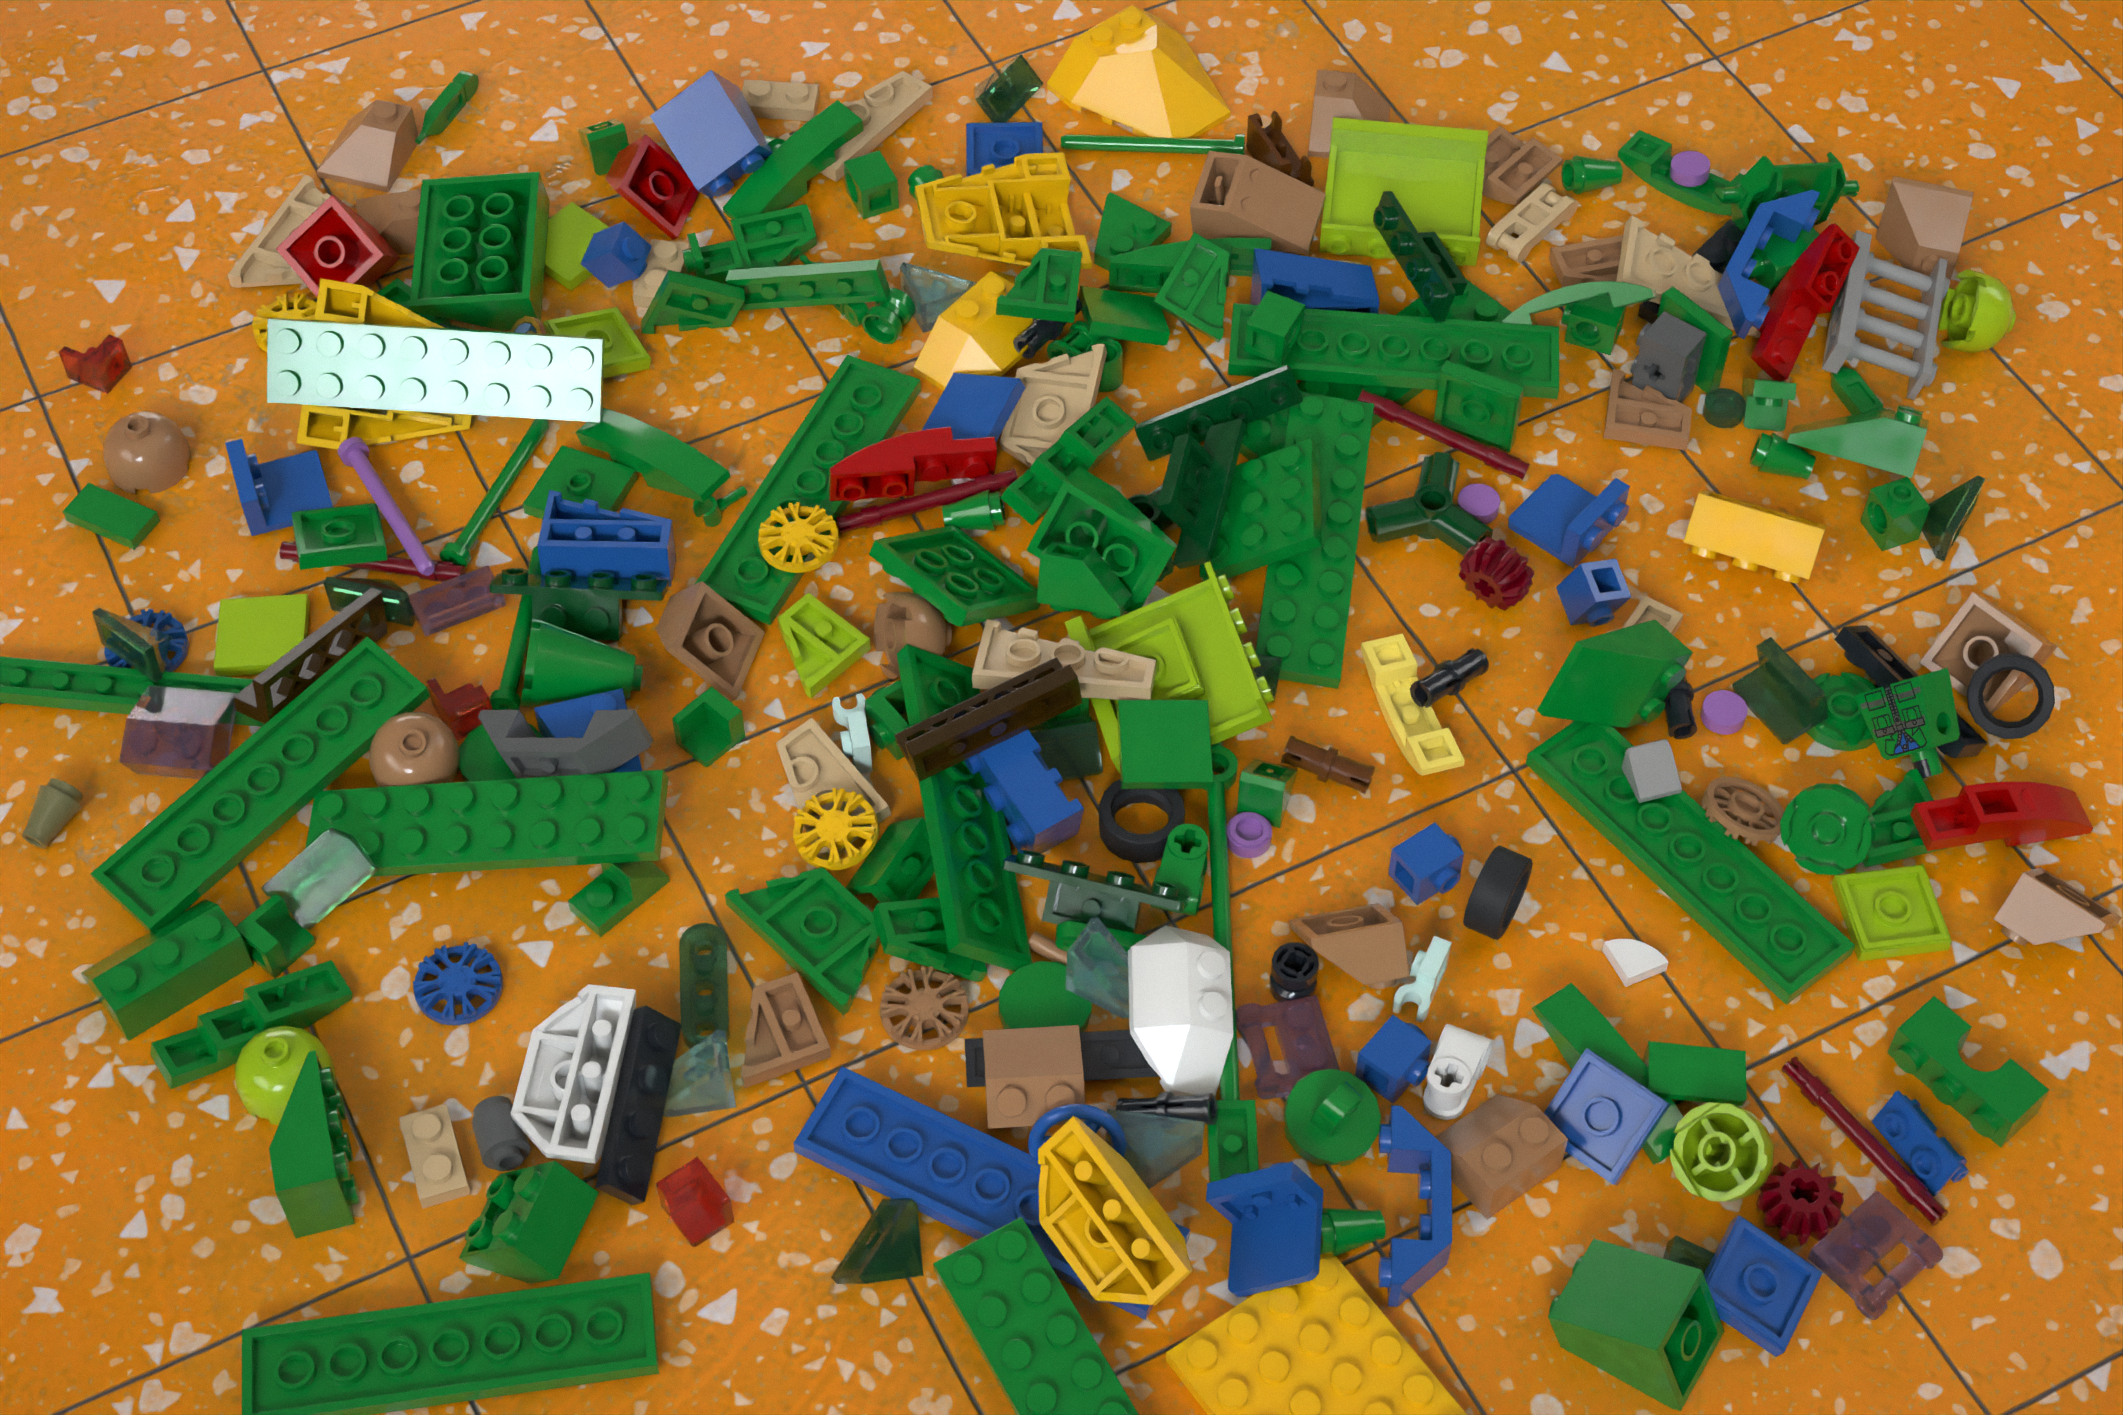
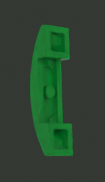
M1641 130L1618 150V157L1637 176L1658 191L1690 207L1714 214L1732 216L1731 204L1716 205L1713 202L1712 194L1715 192V188L1734 187L1744 176L1743 174L1739 173L1730 182L1709 173L1708 180L1702 185L1696 187L1681 186L1670 177L1671 160L1673 158L1671 156L1672 144Z
M1599 281L1580 283L1538 296L1513 311L1500 323L1537 325L1536 313L1610 294L1613 308H1621L1655 299L1657 294L1654 289L1625 282Z

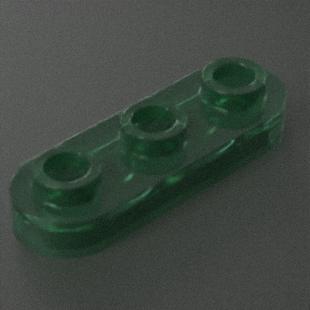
M699 923L689 927L682 934L679 942L681 1030L684 1043L690 1050L700 1054H710L723 1048L730 1037L728 947L726 936L719 927L709 923ZM702 950L712 951L708 955H698ZM702 990L713 991L709 995H699ZM711 1030L714 1032L713 1034L708 1036L699 1035L702 1031Z

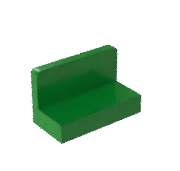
M923 817L890 824L845 888L853 895L871 892L880 903L917 899L934 874L926 820Z
M1648 1042L1642 1060L1647 1066V1088L1661 1098L1706 1103H1729L1736 1106H1743L1747 1099L1746 1051Z

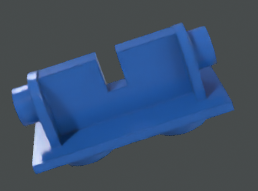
M1898 1090L1871 1121L1915 1176L1928 1188L1929 1193L1933 1197L1942 1190L1950 1179L1953 1183H1956L1969 1173L1965 1166L1966 1158L1960 1156L1945 1137H1937L1935 1134L1937 1131L1936 1126L1921 1110L1920 1103L1916 1099L1910 1100L1907 1095L1903 1096Z

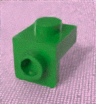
M687 234L689 249L682 250L688 274L695 273L696 277L725 283L729 270L745 269L736 240L699 247L696 234Z
M898 680L888 687L877 689L865 700L867 727L875 744L880 749L887 748L897 760H900L905 756L897 745L894 735L909 728V724L901 716V714L906 712L902 683L901 680Z

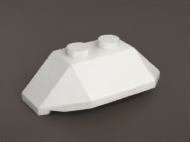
M1165 925L1128 950L1130 1034L1148 1064L1161 1077L1159 1082L1165 1092H1172L1176 1096L1205 1095L1207 1093H1213V1096H1215L1234 1034L1230 952L1208 935Z
M588 984L577 993L578 997L561 1006L533 1029L513 1102L511 1117L546 1158L596 1163L603 1153L633 1011L636 1007V990Z

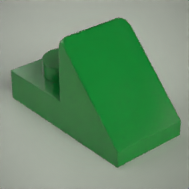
M611 119L578 129L582 144L588 149L596 175L607 174L618 152L629 145L624 123Z
M1743 378L1744 427L1748 429L1783 431L1786 426L1788 400H1795L1797 383Z
M652 861L601 864L603 873L568 900L570 911L598 936L602 937L669 883V876Z

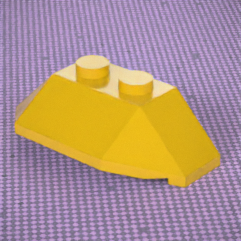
M990 271L941 313L913 367L914 373L944 391L953 373L1001 377L1023 358L1022 354L1029 348L1028 344L1018 353L1014 348L1013 340L1033 323V319L996 315L998 297L1001 294L1007 295L1014 287V279L1017 276Z
M1073 1116L1038 1149V1164L1041 1165L1038 1186L1039 1223L1095 1300L1156 1306L1192 1272L1182 1233L1128 1161L1078 1117Z

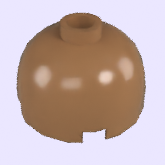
M136 412L119 419L111 426L103 443L104 462L107 472L115 486L128 493L136 494L135 489L147 488L150 494L159 493L176 485L189 469L187 462L191 457V450L187 439L174 421L157 412Z
M909 592L885 593L883 597L888 599L887 603L878 604L876 608L874 643L876 652L884 651L889 663L880 664L883 673L889 679H901L897 653L905 645L909 644L943 657L946 646H949L951 643L952 630L950 623L944 619L942 612L920 594Z
M404 712L391 717L378 728L370 745L369 765L378 787L453 783L460 771V748L454 733L440 718L425 712Z

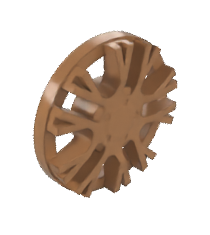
M1719 777L1710 782L1701 800V803H1703L1702 808L1707 809L1705 815L1709 817L1711 823L1718 821L1728 828L1725 835L1729 836L1732 834V839L1735 840L1741 835L1744 837L1745 844L1751 843L1756 846L1759 840L1771 844L1781 834L1780 821L1784 810L1779 802L1767 791L1749 781L1735 777Z
M921 966V970L912 971V968L907 969V972L902 971L900 977L889 986L886 985L880 1003L881 1022L887 1034L900 1045L915 1050H932L949 1044L963 1031L969 1014L967 995L959 980L955 979L951 973L947 975L934 971L932 966H929V968ZM923 980L924 988L916 989L915 981ZM931 981L942 983L936 989H932L929 986ZM905 985L911 990L909 994L898 992ZM950 991H953V992H954V993H952V994L947 995V996L944 997V998H941L942 996L946 995V994L949 993ZM890 1002H895V1003H901V1004H905V1005L889 1004V1003H890ZM961 1004L960 1014L945 1010L947 1006ZM897 1015L906 1016V1019L896 1026H893L889 1017ZM944 1019L946 1022L953 1025V1028L949 1029L946 1025H944L941 1022V1020ZM910 1026H914L915 1029L911 1037L905 1036ZM936 1028L939 1037L923 1040V1029Z

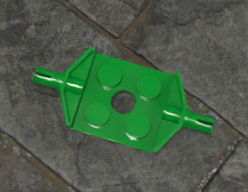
M1828 152V162L1774 165L1767 156H1762L1738 181L1737 185L1731 188H1715L1712 198L1716 205L1731 204L1732 221L1742 232H1745L1761 203L1815 190L1820 193L1813 206L1820 210L1813 224L1815 226L1827 220L1834 203H1837L1840 197L1857 196L1856 192H1859L1860 186L1857 180L1846 181L1843 166L1832 152Z

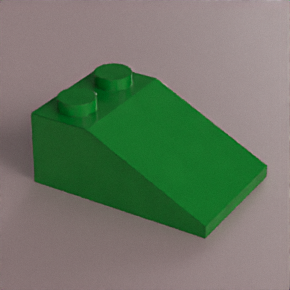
M1898 405L1897 411L1885 409L1795 425L1789 434L1787 443L1912 478L1928 430L1929 420L1922 418L1923 411Z
M1078 466L1064 480L1026 550L1040 558V553L1053 540L1094 547L1132 594L1131 604L1125 610L1129 613L1143 607L1178 545L1116 488Z
M1655 619L1576 641L1537 711L1546 717L1624 728L1643 722L1650 723L1663 712L1666 706L1663 701L1669 691L1685 676L1686 669L1684 666L1693 652Z

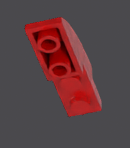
M1836 223L1830 224L1800 255L1766 304L1770 309L1760 329H1757L1761 336L1750 358L1773 380L1783 381L1788 379L1817 315L1831 311L1860 249Z
M951 427L906 433L885 439L853 453L830 468V501H857L859 499L884 497L899 498L901 496L914 495L915 482H937L940 480L962 478L974 479V477L989 473L993 475L995 474L997 457L995 437L953 440Z
M1994 782L1967 785L1962 787L1958 797L1915 803L1910 813L1927 851L2003 839L2006 847L2090 834L2093 830L2075 791L2061 786L2036 782Z

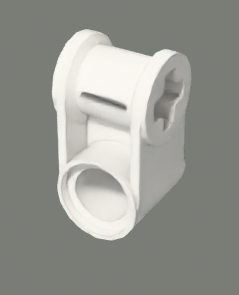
M1450 1024L1445 1025L1427 1073L1428 1084L1424 1092L1423 1103L1430 1115L1437 1119L1450 1120L1457 1118L1463 1113L1475 1084L1481 1078L1493 1045L1492 1039Z

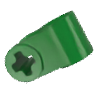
M1076 321L1070 326L1069 333L1061 340H1054L1047 346V353L1051 359L1066 353L1069 358L1093 351L1092 345L1105 344L1107 355L1098 391L1111 392L1122 385L1123 349L1121 344L1108 337L1090 335L1085 322Z
M1181 824L1171 830L1161 865L1158 867L1154 881L1179 886V894L1190 896L1188 906L1183 911H1175L1150 905V907L1197 916L1207 870L1206 855L1208 851V836L1200 826Z

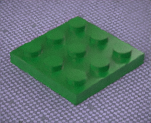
M1312 438L1236 465L1211 560L1217 577L1225 574L1228 579L1322 546L1320 448ZM1201 564L1200 577L1203 581L1209 579L1205 565Z
M955 525L877 539L874 541L869 555L882 565L886 573L901 579L913 589V593L920 594L939 609L948 622L956 626L963 627L985 622L986 619L993 620L1037 610L1041 603L1037 602L1038 589Z

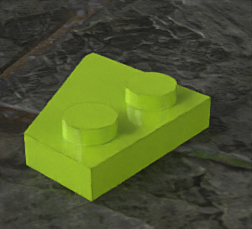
M809 592L778 617L779 630L805 693L809 698H813L871 650L870 638Z

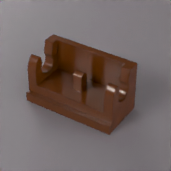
M1276 111L1272 112V121L1265 128H1262V120L1258 113L1249 115L1246 147L1252 157L1311 187L1314 186V180L1311 177V162L1306 156H1302L1301 160L1281 132L1282 119Z

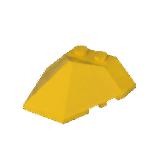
M1134 5L1129 6L1075 37L1047 81V89L1070 108L1082 112L1085 108L1102 115V121L1113 125L1115 121L1133 128L1132 134L1139 137L1197 138L1231 117L1230 109L1185 37L1161 18Z
M1064 152L1023 154L1014 157V163L998 168H995L994 164H989L981 167V173L962 178V175L959 173L915 186V196L926 247L1027 268L1031 265L1032 258L1041 248L1082 252L1080 269H1091L1092 260L1085 235H1075L1067 204L1071 179Z
M320 278L314 320L444 328L363 285ZM302 405L296 443L338 450L343 441L351 437L363 439L366 445L467 430L470 429L472 415Z

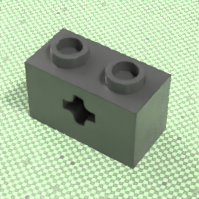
M1664 311L1653 324L1647 323L1637 338L1636 344L1640 346V349L1630 370L1634 374L1632 385L1641 390L1648 385L1660 391L1664 397L1682 403L1694 389L1707 333Z

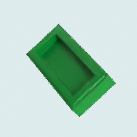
M88 483L63 510L66 521L133 550L139 546L160 522L157 511L91 483Z

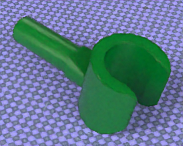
M741 486L717 500L712 496H709L704 502L695 500L693 503L694 513L696 517L703 515L707 526L715 527L722 520L721 512L746 496L747 490Z

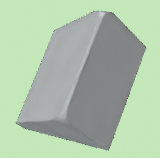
M1667 739L1630 747L1626 750L1621 768L1639 803L1681 793L1682 786L1672 748Z

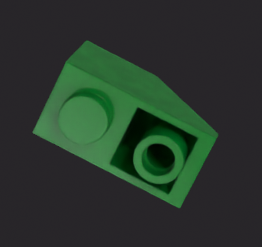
M1053 540L1040 553L1037 590L1038 603L1049 604L1051 609L1060 612H1070L1075 609L1091 612L1092 616L1100 619L1120 617L1131 604L1132 594L1094 547Z

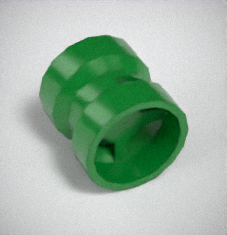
M890 288L888 300L876 301L875 306L869 308L864 315L862 326L865 332L875 341L882 344H892L900 336L903 326L908 324L915 314V304L903 291Z

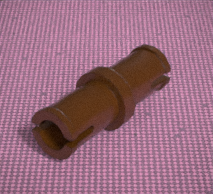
M1292 735L1284 749L1286 753L1282 755L1281 763H1287L1318 775L1317 780L1326 783L1329 779L1361 791L1363 794H1366L1372 780L1371 776H1373L1375 771L1374 766H1368L1339 755V749L1330 746L1326 750L1299 740Z

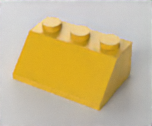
M1702 490L1698 493L1683 542L1692 545L1691 553L1715 559L1718 552L1734 557L1732 565L1757 571L1758 566L1762 565L1775 569L1774 577L1799 584L1801 577L1809 579L1827 525Z

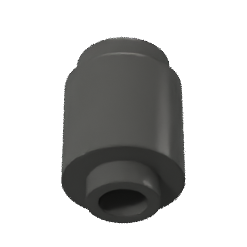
M504 1096L490 1097L478 1103L474 1108V1117L471 1122L483 1164L490 1169L498 1171H510L519 1167L531 1151L527 1135L511 1117L513 1104L509 1098Z

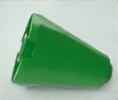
M532 619L520 707H540L621 688L623 689L625 699H630L631 690L640 691L643 665L635 664L636 655L542 620Z

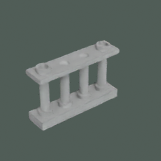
M1856 230L1852 240L1860 249L1832 307L1821 369L1837 374L1845 360L1852 361L1853 358L1909 376L1906 398L1915 400L1923 386L1929 387L1937 372V364L1933 363L1941 302L1950 284V279L1945 277L1948 260L1940 258L1930 275L1927 276L1874 258V253L1869 252L1872 235ZM1867 273H1871L1923 291L1921 303L1870 286V282L1865 280V276ZM1866 301L1918 319L1917 331L1864 314L1865 309L1860 308V304ZM1860 329L1913 347L1912 360L1860 343V338L1855 336V332Z

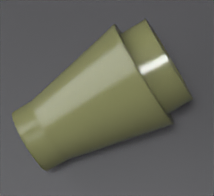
M51 778L46 786L41 785L27 826L21 836L29 843L46 849L50 841L80 811L81 806L79 803L83 798L82 793L70 784L55 778Z

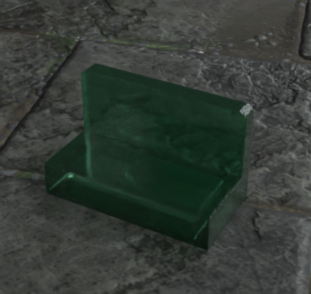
M1770 637L1756 646L1760 667L1734 682L1732 687L1733 692L1743 698L1747 707L1782 744H1788L1828 718L1825 692Z
M1089 715L1044 722L1028 729L1040 745L1041 751L1039 753L1049 770L1055 767L1062 776L1063 781L1097 775L1103 772L1096 721Z
M329 828L265 883L261 889L269 897L279 894L284 898L288 910L300 926L310 930L375 874L379 868L353 835Z

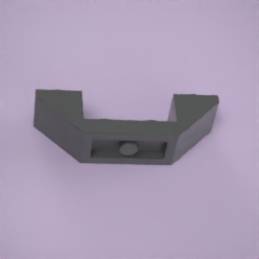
M481 710L478 716L498 752L517 779L610 773L650 748L653 742V738L635 710H596L583 738H537L519 710Z

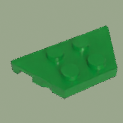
M823 867L801 872L800 875L793 878L781 877L766 881L767 888L744 894H740L739 889L727 892L725 894L726 905L843 1016L849 1012L881 943L873 914L864 904Z

